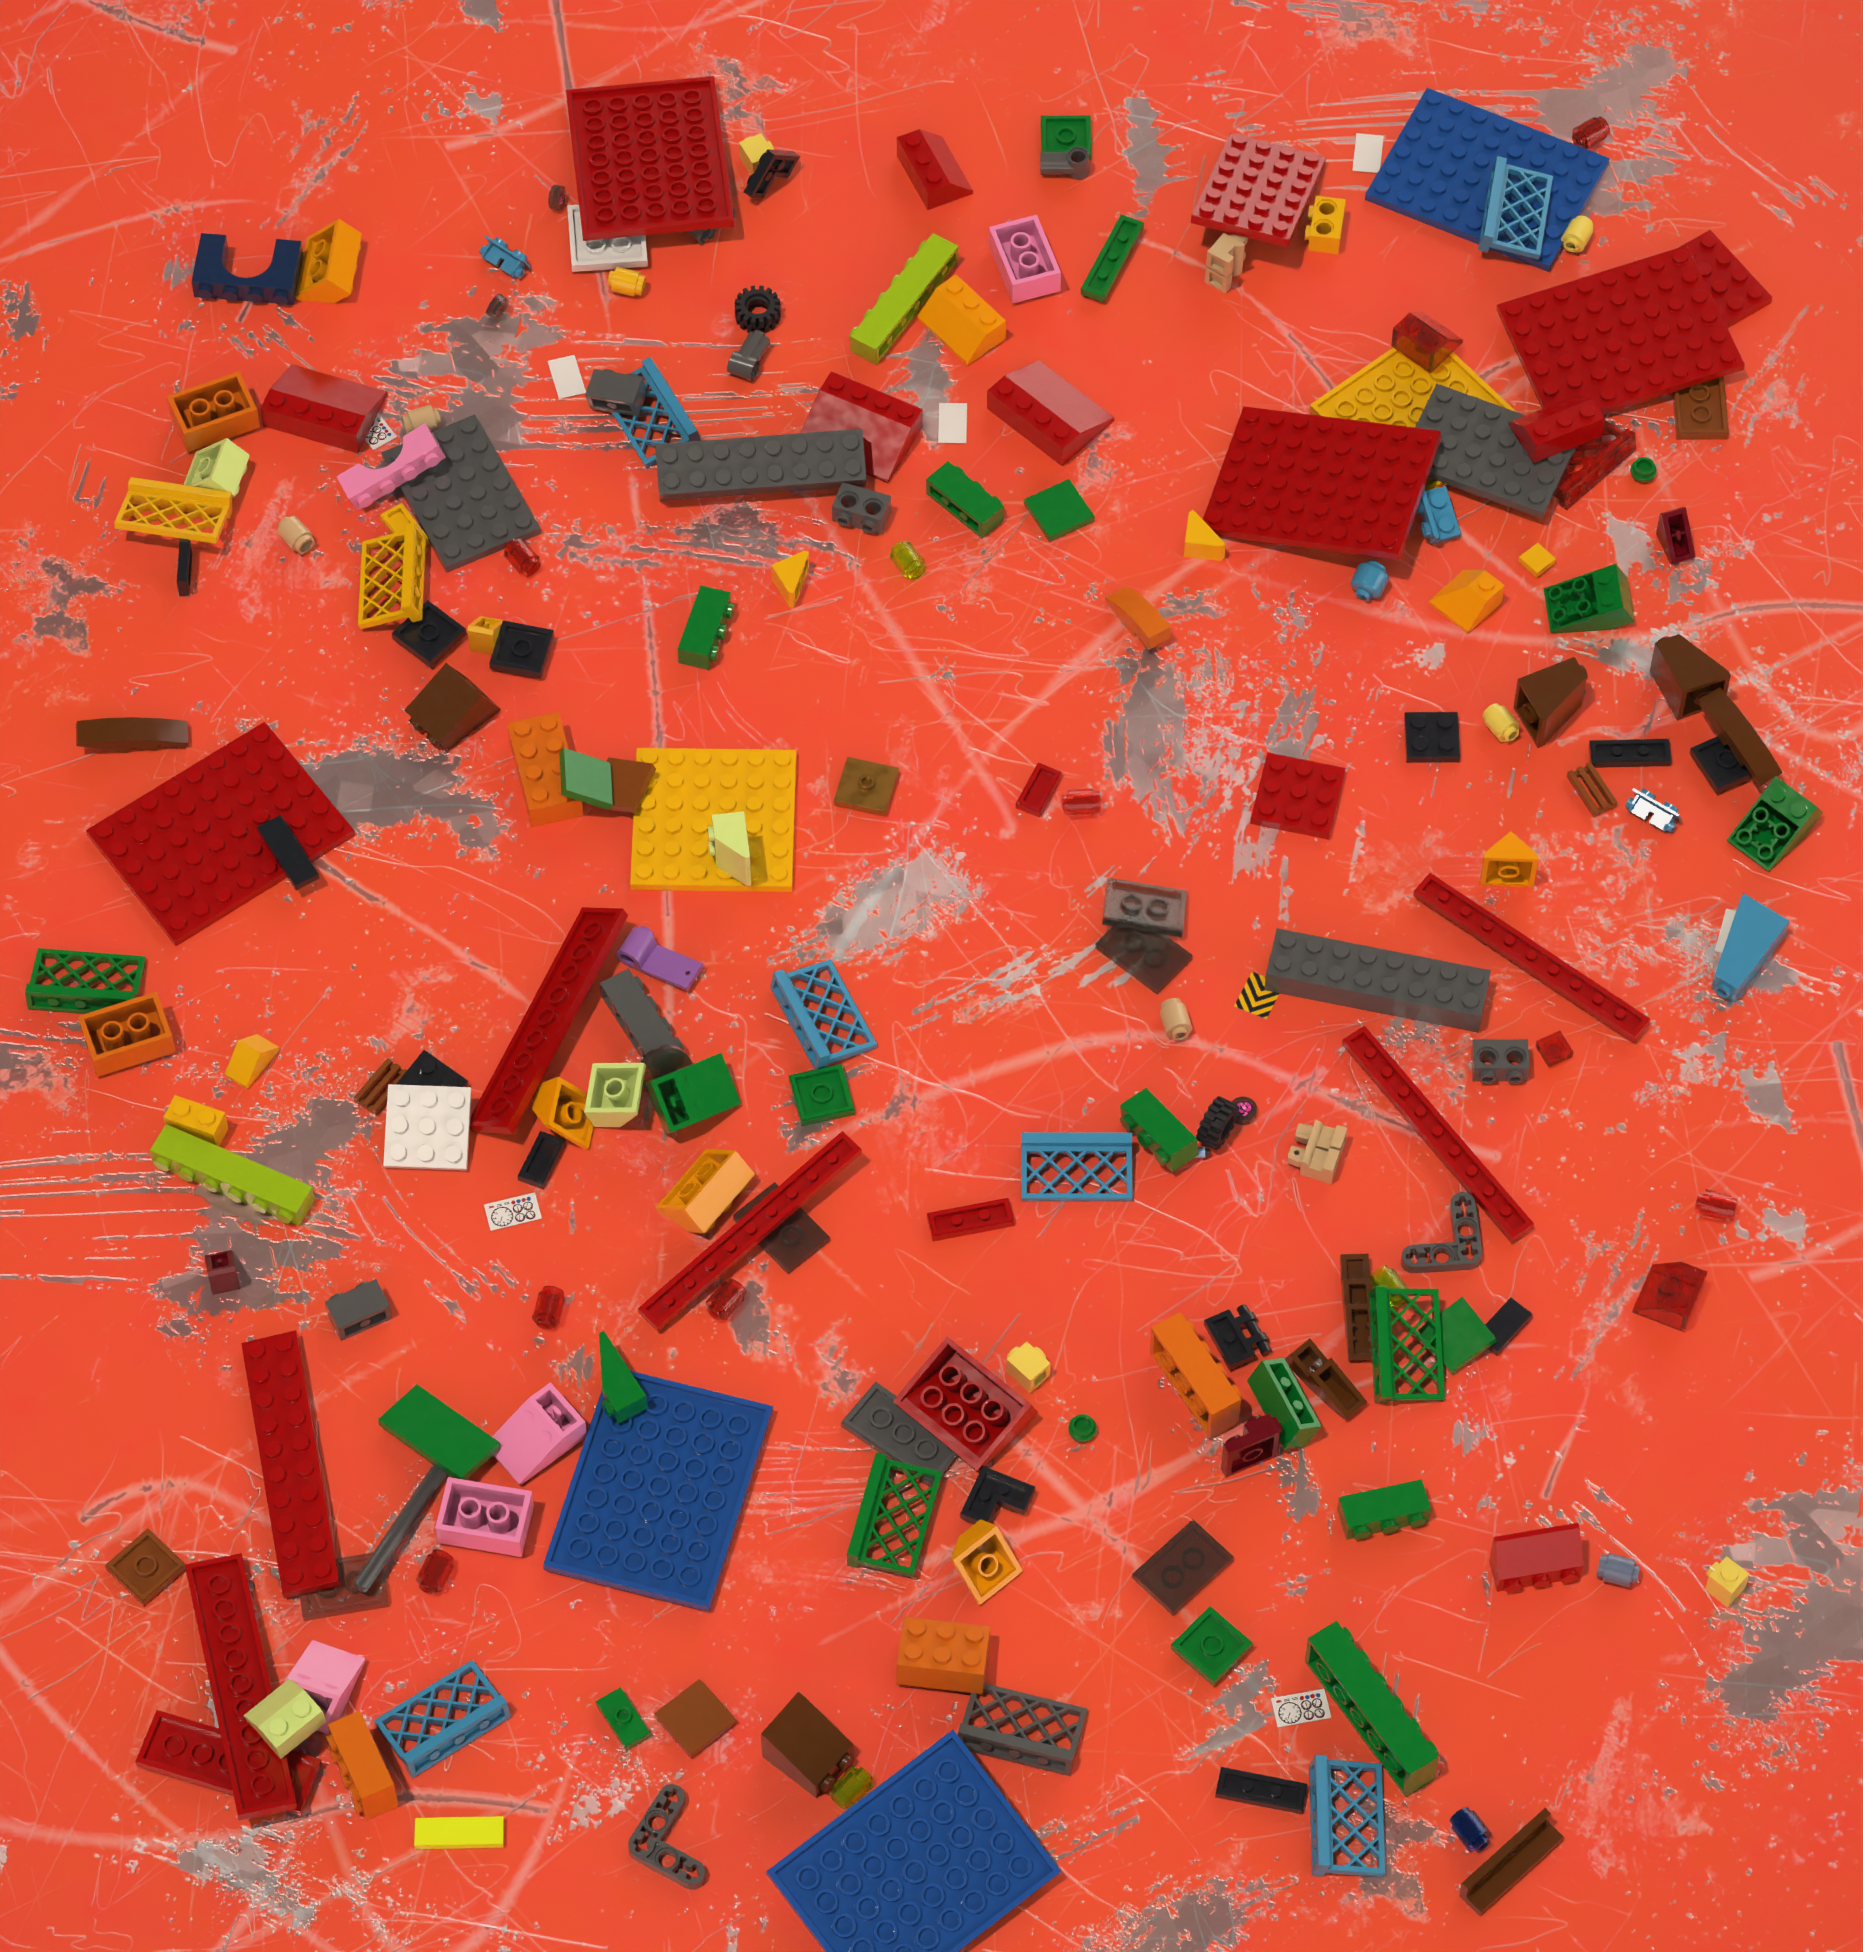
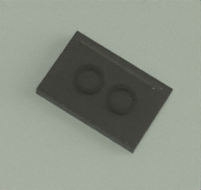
M1107 878L1102 925L1182 938L1187 891Z
M1132 909L1095 943V948L1155 994H1158L1192 960L1193 956Z
M774 1182L733 1214V1220L737 1223L774 1191L778 1185ZM799 1208L758 1245L789 1274L829 1243L830 1236L809 1215Z
M1191 1520L1132 1574V1578L1173 1616L1234 1561V1556L1195 1520Z
M372 1553L336 1558L341 1585L311 1593L299 1594L303 1621L389 1607L384 1567L369 1590L363 1593L354 1587V1580Z

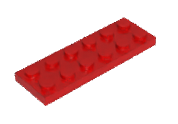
M156 1710L135 1761L136 1766L233 1795L219 1728ZM290 1751L286 1758L297 1809L288 1810L287 1812L301 1816L322 1762L319 1758Z

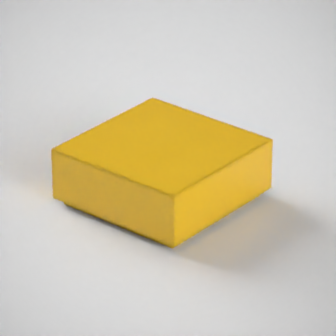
M1536 543L1519 556L1518 562L1537 578L1555 564L1556 558L1539 543Z

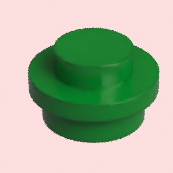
M1641 457L1633 462L1630 472L1635 480L1648 482L1656 476L1657 468L1650 458Z
M1077 1415L1069 1422L1068 1432L1075 1441L1088 1442L1096 1435V1423L1088 1415Z

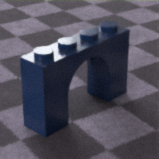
M201 233L191 281L194 297L295 305V295L303 260L301 241L276 239L272 262L268 269L260 275L243 278L235 276L225 269L229 251L226 235Z

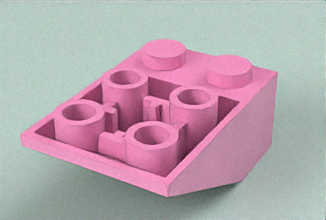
M550 1382L529 1397L492 1436L500 1442V1449L493 1456L520 1486L585 1439L587 1435L586 1422Z
M312 1640L287 1676L285 1682L290 1678L303 1688L321 1708L326 1723L316 1731L330 1735L327 1724L340 1719L366 1658Z

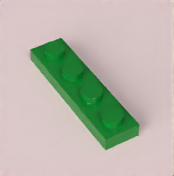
M1122 214L1120 215L1081 287V295L1104 303L1144 229V222Z

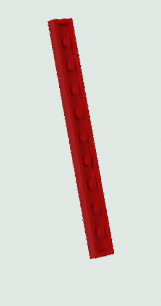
M1429 873L1414 890V897L1633 1043L1650 1024L1649 1017L1432 873Z
M1363 1026L1344 1038L1342 1045L1467 1192L1474 1197L1475 1201L1512 1243L1532 1230L1534 1226L1533 1221L1371 1032Z
M843 1131L840 1132L638 1308L639 1314L659 1331L860 1156L862 1149Z

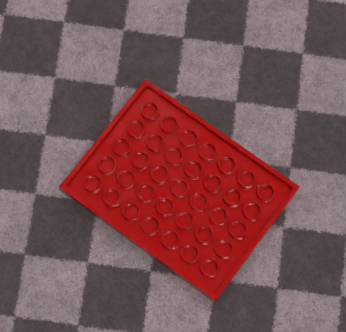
M714 76L566 90L583 241L734 227Z
M1687 245L1497 304V312L1542 409L1579 395L1593 399L1601 413L1605 414L1742 371L1745 367V363Z
M1243 406L1203 521L1221 537L1400 560L1442 438L1441 431Z
M266 722L261 723L86 830L90 840L175 946L287 878L258 833L257 826L281 815L311 862L355 836L354 829Z

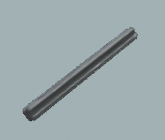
M432 1465L355 1578L354 1587L363 1593L369 1590L447 1475L436 1465Z

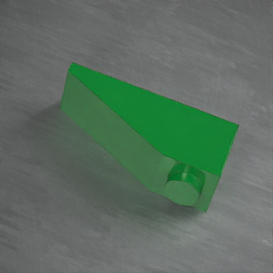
M602 1331L599 1333L604 1400L601 1402V1405L608 1417L613 1416L617 1424L647 1409V1398L606 1333Z

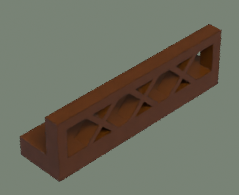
M1546 1808L1462 1882L1459 1896L1479 1916L1483 1915L1563 1842L1564 1836L1549 1823L1551 1813Z

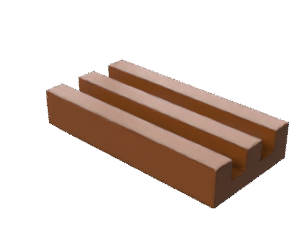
M1591 762L1586 763V767L1580 766L1574 772L1573 770L1567 772L1568 780L1593 817L1617 807L1616 799ZM1578 777L1582 778L1589 792L1599 804V808L1596 807L1593 800L1591 799V797L1579 781Z
M387 1058L354 1096V1101L374 1115H377L387 1104L388 1089L374 1105H371V1103L383 1092L396 1074L398 1078L392 1083L393 1085H396L407 1070H402L400 1065H394L392 1060Z

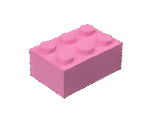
M1037 215L989 227L988 246L1012 304L1061 291V271Z
M448 1477L435 1527L437 1542L522 1557L534 1508L532 1491Z

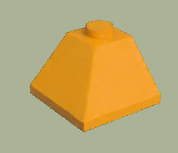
M1462 570L1433 596L1428 604L1468 634L1502 603L1505 585L1486 570Z
M560 1077L540 1083L535 1091L532 1110L544 1126L581 1148L589 1149L593 1124L584 1113L587 1093Z
M981 1519L958 1537L951 1556V1561L978 1605L985 1602L1023 1571L998 1527Z

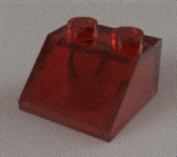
M1409 312L1393 327L1391 346L1429 373H1432L1463 343V339L1425 312Z
M1684 1262L1652 1264L1632 1313L1685 1333L1703 1291L1708 1271Z

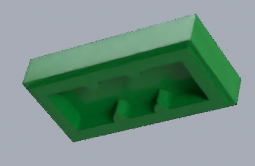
M621 1687L596 1701L597 1708L625 1751L651 1737L650 1731Z

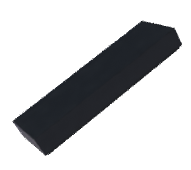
M1669 739L1589 740L1590 762L1595 768L1671 765Z
M281 815L257 826L258 833L295 890L320 879L317 870Z
M1221 1767L1215 1797L1302 1814L1307 1784Z

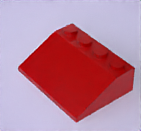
M1040 360L1004 375L987 390V409L1061 466L1066 464L1108 427L1115 418Z
M291 364L269 389L260 408L263 426L359 454L387 396V391Z
M831 371L819 389L800 433L862 429L866 475L888 483L923 427V409Z
M948 1336L893 1400L898 1407L976 1471L981 1470L983 1466L1011 1443L1038 1413L1028 1401Z

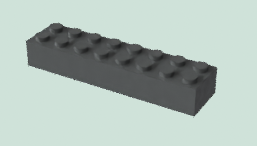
M862 429L655 444L659 501L840 488L842 482L854 486H866Z
M1277 928L1266 972L1265 990L1479 1033L1491 970Z

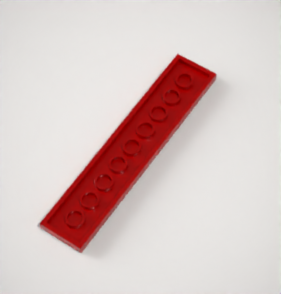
M581 908L470 1117V1130L472 1132L514 1133L628 917L624 909Z
M294 1330L241 1343L282 1594L284 1598L340 1586L299 1335Z
M242 1553L185 1564L238 1820L297 1809L286 1755L280 1759L244 1717L248 1711L270 1695L272 1689Z

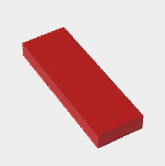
M1009 1198L927 1213L933 1242L1014 1226Z

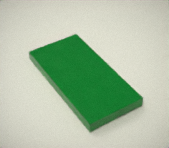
M418 1384L378 1418L379 1426L453 1478L467 1480L500 1449L499 1441Z

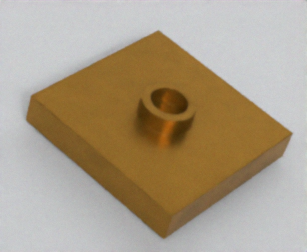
M847 757L834 798V805L886 817L898 778L899 768Z

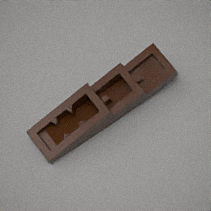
M1720 687L1697 700L1723 746L1728 744L1740 766H1746L1757 787L1783 773L1753 726Z
M125 717L76 722V746L128 753L130 748L157 751L159 746L186 749L188 745V721Z
M1368 1253L1340 1254L1348 1361L1372 1360L1368 1292L1372 1290Z

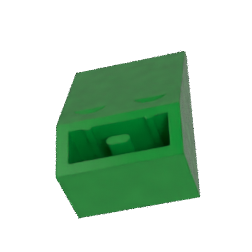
M1617 564L1544 588L1549 627L1552 634L1612 630L1635 622L1628 578Z
M1775 776L1728 837L1727 841L1770 872L1810 831L1823 812Z
M722 1053L645 1082L665 1134L672 1133L741 1104Z

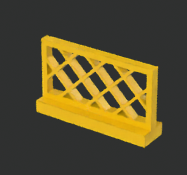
M130 477L127 495L114 522L115 529L216 544L226 519H230L232 515V492ZM147 510L153 512V514L145 517L141 515L142 512ZM174 513L178 516V518L170 521L166 518ZM131 516H135L137 518V520H134L132 522L124 521V519L129 518ZM199 517H201L204 520L203 522L197 523L195 525L191 521ZM156 520L162 522L159 525H151L150 523ZM184 523L188 526L184 529L175 528ZM208 527L213 530L212 534L201 532V530Z
M415 522L405 524L404 531L362 541L358 626L361 629L408 617L412 622L422 620L426 536ZM404 540V544L397 551L392 549L398 541ZM382 547L374 557L370 556L371 548ZM388 552L393 554L385 565L379 562ZM399 559L402 560L403 565L396 572L391 570ZM376 565L380 567L381 569L374 575V577L370 578L369 572ZM387 573L392 575L383 586L378 583ZM400 580L402 586L395 593L390 591L395 583ZM375 586L379 588L380 590L372 597V599H369L368 593ZM385 594L390 595L391 598L382 607L377 604ZM399 601L401 603V610L390 613L389 610ZM374 607L379 610L373 617L367 618V614Z

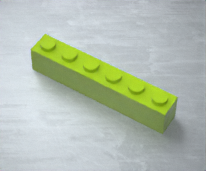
M932 233L927 241H922L916 255L907 260L904 270L900 275H895L888 290L882 292L878 297L877 304L873 309H868L861 324L852 329L849 335L851 352L877 365L931 297L935 289L957 264L959 246Z
M165 1124L150 1149L152 1162L158 1169L165 1172L168 1170L172 1171L185 1181L200 1183L211 1192H221L234 1202L241 1203L242 1201L249 1204L260 1213H270L286 1224L291 1222L299 1226L315 1200L312 1186Z

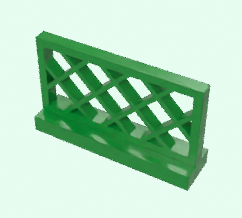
M38 948L30 983H27L25 989L27 1008L86 1014L137 998L146 958L145 956ZM43 958H52L57 963L46 968L42 961ZM74 960L84 963V965L75 970L68 964ZM101 962L111 965V967L102 972L95 966ZM128 964L138 965L137 969L129 974L122 969ZM63 967L68 974L57 979L52 973ZM90 969L95 976L84 981L79 975ZM117 971L122 978L111 984L106 977ZM45 977H48L53 982L49 985L37 984L38 981ZM72 979H75L79 984L76 987L63 986ZM99 981L106 986L104 989L90 988ZM126 983L133 988L132 991L117 990Z
M1375 1286L1368 1292L1374 1403L1445 1400L1439 1290ZM1390 1296H1400L1407 1303L1400 1313H1397L1390 1306ZM1420 1296H1431L1432 1308L1427 1313L1414 1303ZM1409 1307L1422 1317L1414 1327L1402 1317ZM1397 1320L1409 1331L1401 1341L1392 1334L1391 1326ZM1424 1320L1433 1328V1336L1429 1341L1416 1331ZM1411 1334L1424 1345L1415 1355L1403 1344ZM1398 1348L1411 1359L1402 1369L1393 1361V1354ZM1426 1348L1435 1356V1363L1430 1369L1417 1358ZM1413 1362L1425 1372L1417 1383L1404 1372ZM1400 1376L1412 1386L1406 1394H1395V1381ZM1427 1376L1436 1383L1437 1394H1427L1419 1386ZM1414 1390H1416L1419 1394H1411V1393H1412Z
M876 1452L847 1551V1566L859 1568V1565L914 1577L941 1482L942 1472L889 1460L886 1454ZM891 1469L902 1471L907 1479L893 1485L889 1478ZM923 1476L933 1478L932 1487L923 1492L915 1482ZM911 1484L917 1495L904 1501L898 1490ZM894 1493L900 1504L887 1511L882 1504V1499ZM922 1500L926 1511L914 1517L908 1506ZM904 1509L910 1520L897 1527L891 1515ZM887 1519L893 1530L879 1536L875 1530V1524ZM914 1525L919 1532V1536L907 1543L901 1531ZM897 1535L903 1546L889 1552L883 1541ZM878 1544L886 1554L877 1560L866 1557L868 1549ZM907 1550L912 1558L910 1567L898 1565L893 1557Z

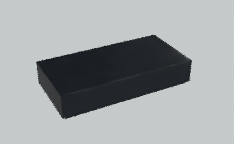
M181 538L179 542L177 586L179 596H189L193 552L191 541Z
M540 1131L518 1174V1180L544 1190L566 1146V1140Z
M1510 1298L1485 1324L1497 1340L1496 1343L1488 1348L1496 1356L1532 1319L1533 1314L1513 1298Z

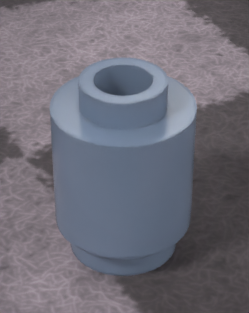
M1609 1553V1555L1601 1554L1596 1576L1603 1578L1602 1581L1629 1587L1630 1582H1637L1640 1566L1635 1565L1636 1559L1612 1553Z

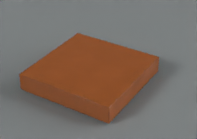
M608 757L607 762H610L613 799V805L610 809L636 813L656 768L652 763Z
M146 1529L105 1565L106 1570L143 1606H146L186 1571L185 1564L149 1529Z
M700 1679L654 1713L656 1720L691 1759L737 1724L736 1719Z

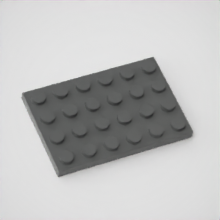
M1436 384L1415 428L1441 431L1442 438L1428 478L1542 519L1577 446L1533 463L1509 426L1510 421L1526 415Z
M476 415L433 431L432 433L446 458L441 460L436 466L421 472L413 480L406 481L398 486L421 529L429 538V543L446 573L541 534L537 521ZM403 444L381 452L386 466L397 459Z

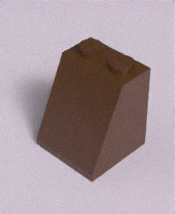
M1680 634L1672 637L1666 636L1655 642L1650 673L1676 720L1703 712L1697 700L1719 687L1727 694L1731 677L1729 671Z
M1575 657L1521 677L1517 681L1513 708L1537 748L1542 747L1582 706L1588 674L1585 667L1579 665Z
M445 663L404 711L411 716L408 721L419 731L424 729L429 733L426 738L436 747L441 744L450 749L494 716L501 708L465 675L448 663Z
M800 1692L790 1700L761 1733L762 1757L816 1798L822 1791L827 1792L835 1782L836 1778L834 1777L840 1770H847L854 1760L853 1744Z

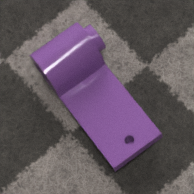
M645 926L634 927L616 952L617 958L626 966L688 991L704 967L703 963L657 945L654 933Z

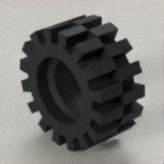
M754 285L751 286V291L745 288L743 289V294L739 292L737 299H735V318L742 330L747 327L748 333L753 330H764V333L769 332V327L773 330L776 324L779 323L781 317L780 299L776 292L772 293L771 288L768 287L765 291L764 286L759 285V289H755ZM753 306H763L767 308V311L761 314H754L749 312L748 309Z
M1217 1096L1208 1107V1111L1205 1112L1204 1118L1199 1124L1201 1126L1197 1130V1141L1215 1150L1220 1149L1234 1127L1240 1107L1221 1096Z

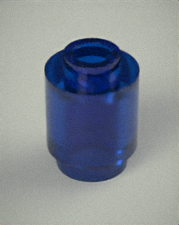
M1464 1807L1450 1818L1451 1829L1468 1851L1475 1850L1480 1852L1490 1844L1489 1839L1492 1833L1475 1811Z

